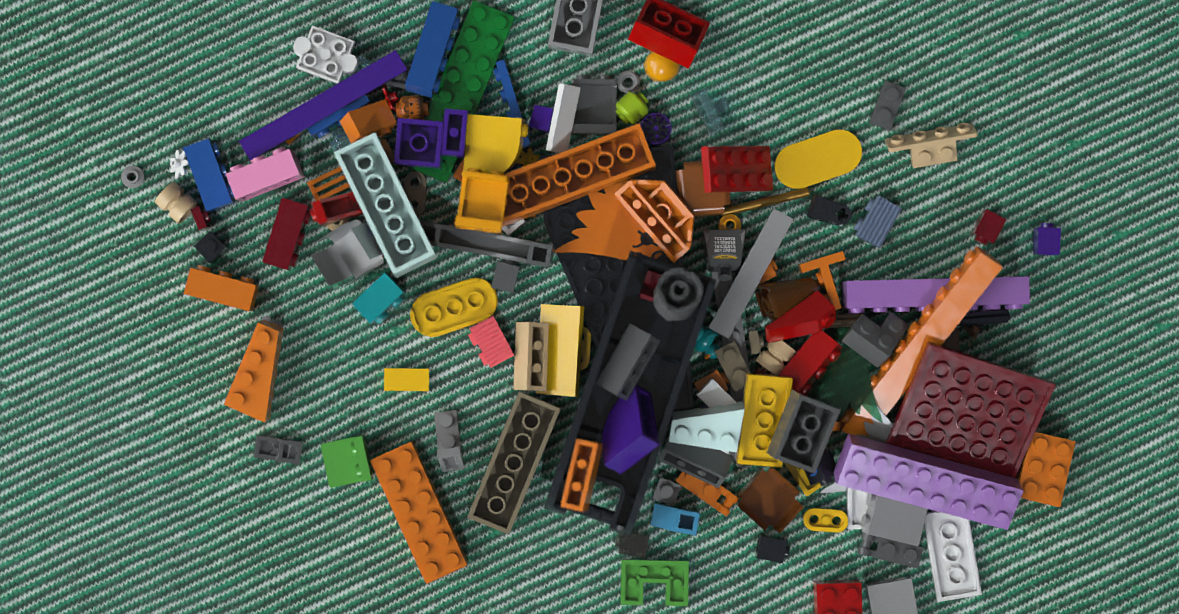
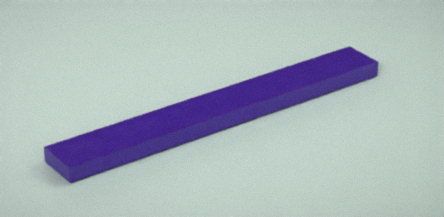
M395 50L243 138L239 143L251 161L408 70Z

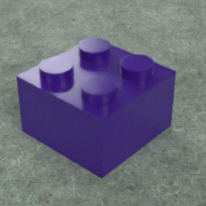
M398 118L394 164L397 166L442 169L443 155H441L444 122Z

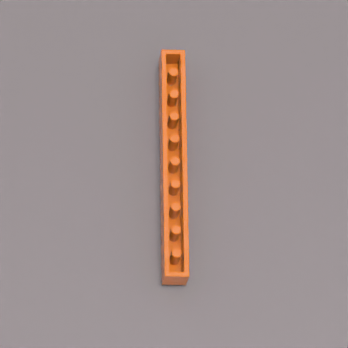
M978 246L965 255L963 264L951 273L949 282L945 286L940 287L934 301L925 306L920 319L911 324L908 334L903 340H899L892 355L880 365L881 369L877 374L869 378L866 384L867 387L862 393L859 392L855 396L849 410L846 409L841 414L839 420L842 431L852 435L869 436L864 427V422L873 425L870 398L873 399L885 416L889 413L909 387L927 342L938 345L944 343L1003 268L999 260Z

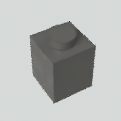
M503 259V262H497L491 288L514 293L520 269L519 266H516V261Z

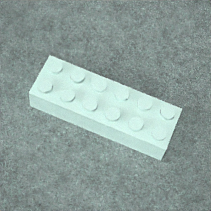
M374 132L334 152L393 275L396 278L436 259L437 256L376 133Z

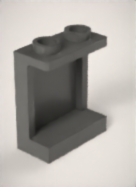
M577 75L576 79H572V86L581 88L571 135H609L616 132L617 79H612L610 75H600L599 79H590L589 75Z

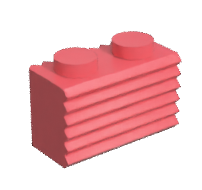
M494 316L469 328L471 333L468 336L474 346L478 345L482 351L479 357L484 366L489 364L490 368L515 355Z

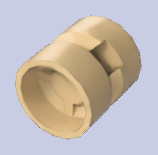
M173 181L158 195L155 203L163 211L169 210V216L180 224L191 214L190 209L197 207L198 202L189 194L184 195V189Z
M782 340L772 343L768 342V350L761 351L755 361L774 376H778L785 368L784 362H789L797 352Z

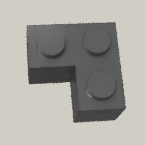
M892 312L889 313L879 326L862 314L852 324L842 342L878 368L890 356L909 325Z

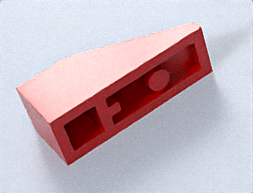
M816 291L765 327L766 340L772 343L818 333L824 328L830 327L836 320L835 306L819 291Z

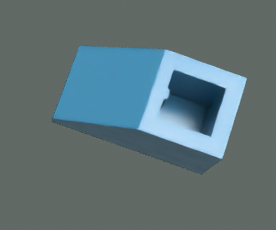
M654 503L651 526L696 535L700 512Z

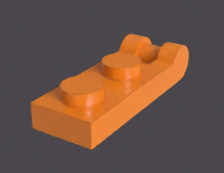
M683 471L675 480L726 517L731 512L729 509L732 505L736 504L740 499L723 486L716 488ZM721 494L726 497L722 505L717 502Z

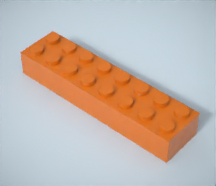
M640 123L504 174V176H508L509 183L503 227L655 170L656 165Z

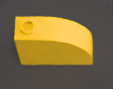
M468 114L463 171H468V168H476L482 170L481 173L491 174V171L508 173L518 161L523 148L524 137L528 135V124H525V119Z

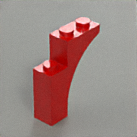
M353 191L312 202L313 208L310 209L314 222L322 226L364 214Z

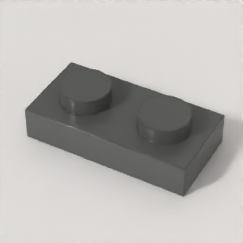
M884 81L869 124L890 131L906 88Z

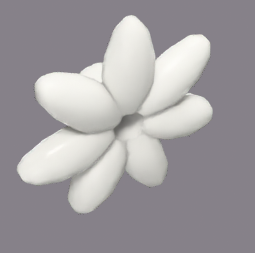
M176 150V158L170 159V166L172 167L170 172H175L176 179L180 177V174H186L184 166L189 164L188 160H185V152L181 153L179 150Z

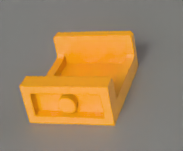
M468 168V171H462L459 207L455 221L456 228L502 234L509 183L508 176H504V172L491 171V174L481 173L482 170L476 168Z

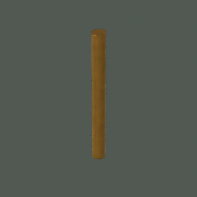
M803 188L724 207L722 217L727 214H737L808 197L809 190L808 188Z

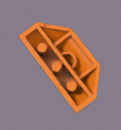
M631 179L614 194L673 263L691 249L695 215L665 180Z

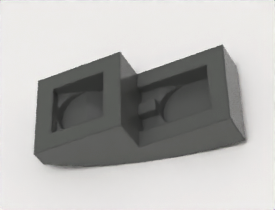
M256 435L253 457L299 464L303 442Z

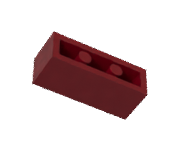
M285 198L281 199L262 260L263 263L291 271L292 267H296L299 258L296 252L298 246L303 245L306 233H303L305 224L310 223L312 217L309 211L310 206Z

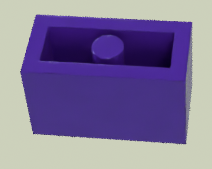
M445 109L441 155L464 158L468 114H470L467 110Z

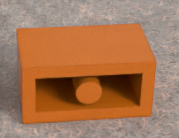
M382 100L347 112L340 120V123L352 144L374 132L380 138L388 136L392 133L391 129L397 124V121L386 100Z

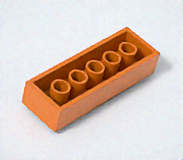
M412 440L371 459L370 462L425 583L428 584L467 566L469 562L414 441Z

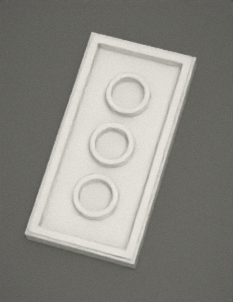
M938 511L927 512L924 530L936 601L941 602L982 595L970 520Z

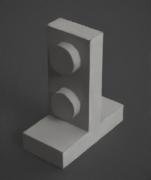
M457 410L434 413L438 444L437 456L442 472L465 469Z

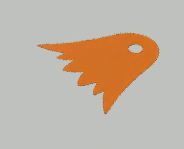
M626 180L605 188L606 194L600 192L589 194L590 201L595 210H584L576 214L587 228L573 230L572 234L579 238L562 245L554 252L589 253L627 261L630 251L639 252L651 257L654 252L663 250L653 244H642L638 248H633V245L636 246L641 243V234L638 233V230L642 233L646 231L614 195L628 182ZM657 253L653 258L657 259L663 253Z

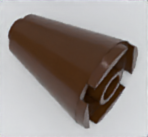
M811 277L761 283L756 287V289H759V293L756 294V300L763 318L768 316L770 320L768 322L769 325L816 291L821 292V288L817 280H813Z

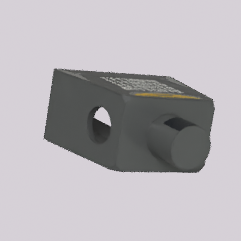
M703 229L702 247L707 269L709 272H718V279L720 281H729L732 279V272H739L746 230Z

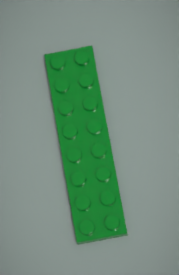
M473 0L446 69L441 77V84L437 95L434 94L428 109L429 116H425L424 120L444 122L445 109L467 110L470 114L476 115L493 69L496 66V62L515 20L514 16ZM443 156L442 169L406 167L448 183L458 157Z

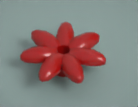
M384 85L382 91L385 95V100L388 101L389 108L396 112L395 101L399 100L398 95L395 91L389 92L387 86Z

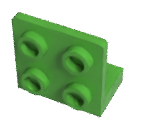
M365 435L321 444L330 488L374 479Z

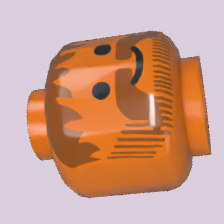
M420 95L402 96L400 101L396 102L397 120L398 118L424 120L425 116H429L428 102H424Z

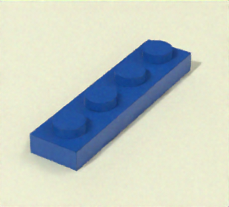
M505 61L496 62L497 68L493 69L496 81H501L504 88L499 91L503 103L508 102L510 111L506 112L507 117L522 118ZM528 135L524 137L522 150L531 148Z

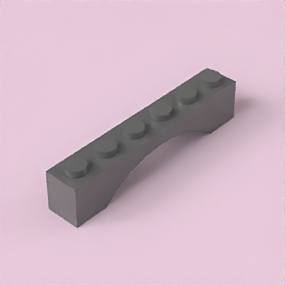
M419 221L431 246L493 256L548 268L552 266L555 245L483 231L459 229L456 226L430 221Z

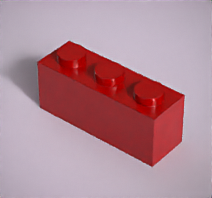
M822 330L818 333H813L778 376L793 378L791 391L794 390L808 395L812 390L811 385L816 379L819 380L825 375L826 367L830 362H835L841 355L840 350L843 347Z

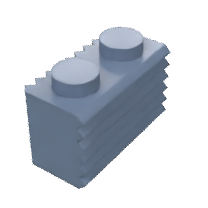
M879 195L874 199L870 198L865 206L867 211L863 219L860 217L854 226V230H856L854 236L876 248H880L902 208Z

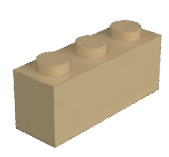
M516 322L513 390L546 391L549 323Z

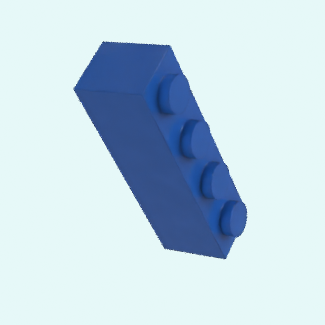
M432 1L405 83L406 91L432 98L434 91L438 92L441 84V79L438 77L440 71H445L448 58H445L447 50L451 51L455 39L451 36L453 30H458L461 17H458V8Z

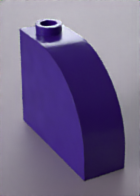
M635 385L627 401L622 398L617 400L607 417L603 429L602 451L604 465L620 474L659 445L652 394L638 385Z

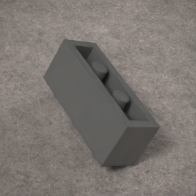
M629 324L628 328L622 333L618 346L612 351L606 367L600 372L596 384L627 401L660 341Z
M668 435L658 460L719 488L726 478L734 457L718 449L669 442Z

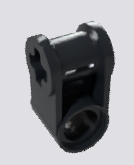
M813 195L806 216L817 221L844 226L850 221L852 213L846 205L819 195ZM843 210V215L847 217L838 221V216L835 213Z

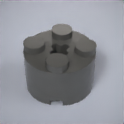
M673 268L666 271L659 279L653 293V303L656 310L667 321H680L689 318L696 311L702 297L703 287L701 281L694 273L685 271L682 268Z

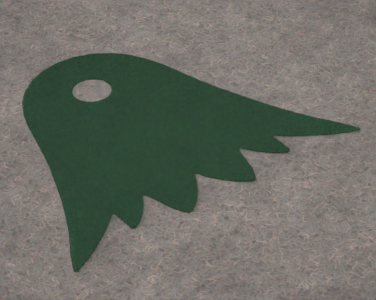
M850 327L828 328L824 332L836 341L839 338H844ZM847 345L841 351L839 358L835 362L828 364L825 375L819 380L816 379L811 385L812 390L807 396L828 404L832 403L833 406L840 409L839 417L844 415L849 403L858 415L862 405L868 413L883 423L872 389L868 360Z

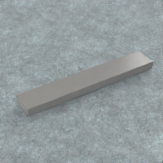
M776 209L772 210L708 328L729 339L794 219Z

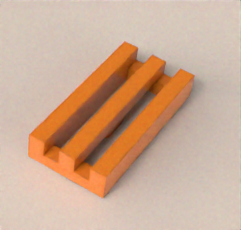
M341 166L307 182L315 201L329 198L350 188L349 183H346L321 196L318 195V192L345 180V175L317 188L314 187L315 184L342 172Z

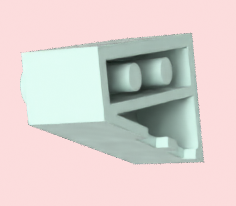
M743 401L731 405H716L712 408H696L673 412L669 428V442L737 452L744 415Z

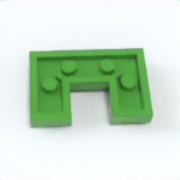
M621 559L620 605H643V583H666L665 606H688L689 560Z

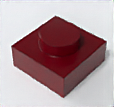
M200 206L190 209L198 230L204 231L209 229V222H212L209 212L206 209L203 210Z

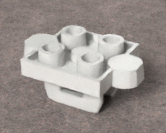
M312 26L308 37H298L293 45L294 53L300 57L296 68L338 84L344 73L354 74L359 66L358 58L351 54L355 41Z

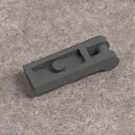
M862 532L861 538H863L861 547H858V554L918 569L924 547L872 536ZM872 541L877 542L875 550L870 549Z

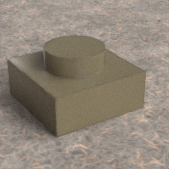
M758 331L747 332L750 354L761 353L760 348H764L762 334L758 335Z

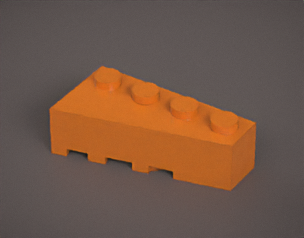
M265 319L257 323L224 402V405L264 423L271 417V405L274 397V385L278 371L277 366L280 357L283 327Z

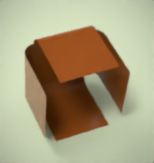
M702 161L683 162L684 170L675 171L677 195L694 213V217L724 214V205H731L730 192L705 193Z
M772 467L767 472L760 468L737 494L742 499L737 506L765 532L771 525L781 533L804 507L795 499L800 492Z

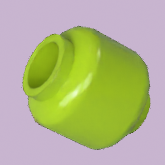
M629 91L616 103L617 110L615 113L625 124H636L648 113L649 110L646 104L649 101L641 92L636 94Z

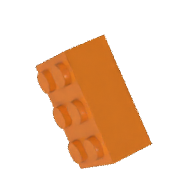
M1035 432L1015 477L1024 490L1021 498L1061 507L1076 441Z

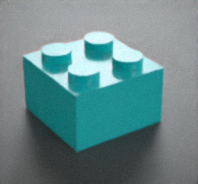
M384 273L352 305L370 324H375L376 322L381 324L390 315L388 311L392 307L398 308L406 300L403 296L407 292L388 273Z

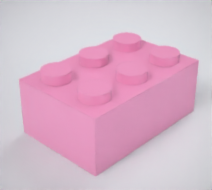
M282 147L272 152L273 155L264 158V155L252 159V164L247 166L239 164L231 167V172L226 173V177L235 199L244 202L305 178L296 153Z

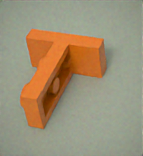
M843 251L798 265L800 273L818 269L819 273L815 274L817 282L820 286L823 285L825 292L823 296L835 306V310L840 309L841 304L829 265L846 260Z

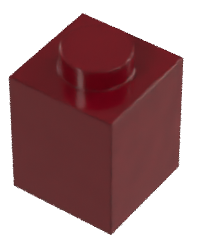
M987 209L982 210L970 234L975 236L974 240L984 246L987 243L994 244L1007 219Z

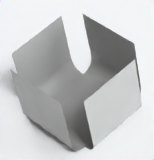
M353 220L340 225L319 239L317 242L331 239L334 245L311 255L329 286L354 275L355 279L345 285L348 286L384 262L382 258L384 254L367 223L362 224L359 220Z

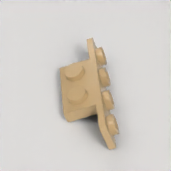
M960 123L957 126L948 128L938 127L931 131H916L908 135H893L891 138L885 139V144L889 152L910 149L911 165L913 168L957 161L956 141L977 137V131L972 123Z

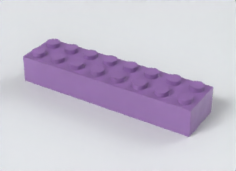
M995 277L970 310H978V305H982V310L1000 309V305H1005V309H1023V304H1030L1029 277ZM950 278L841 282L842 309L848 308V313L865 312L864 308H870V312H887L888 307H893V312L910 311V307H915V311H923L926 305L934 301L937 291L940 287L945 286Z
M849 433L833 472L837 485L1006 530L1010 526L1024 491L1016 478Z

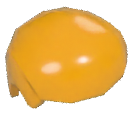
M653 51L646 56L643 65L645 74L655 82L672 80L680 69L679 64Z

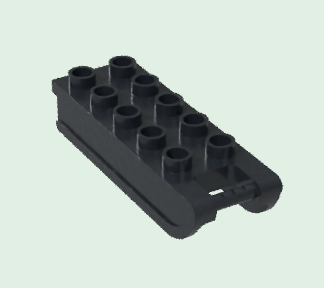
M633 251L629 252L544 509L566 515V512L570 511L609 524L608 530L628 537L631 536L717 280L684 269L694 273L700 279L703 287L702 297L696 311L689 318L680 321H667L656 310L653 302L639 297L649 267L664 273L670 269L681 267ZM629 324H632L660 341L636 384L652 394L659 445L622 474L604 465L603 451L601 452L595 480L620 489L621 492L615 511L591 503L588 511L585 512L561 507L576 439L602 443V434L607 417L620 398L596 383L600 372L610 360L612 351L618 346L622 333L628 328Z

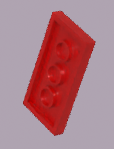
M770 146L701 147L705 193L773 191Z

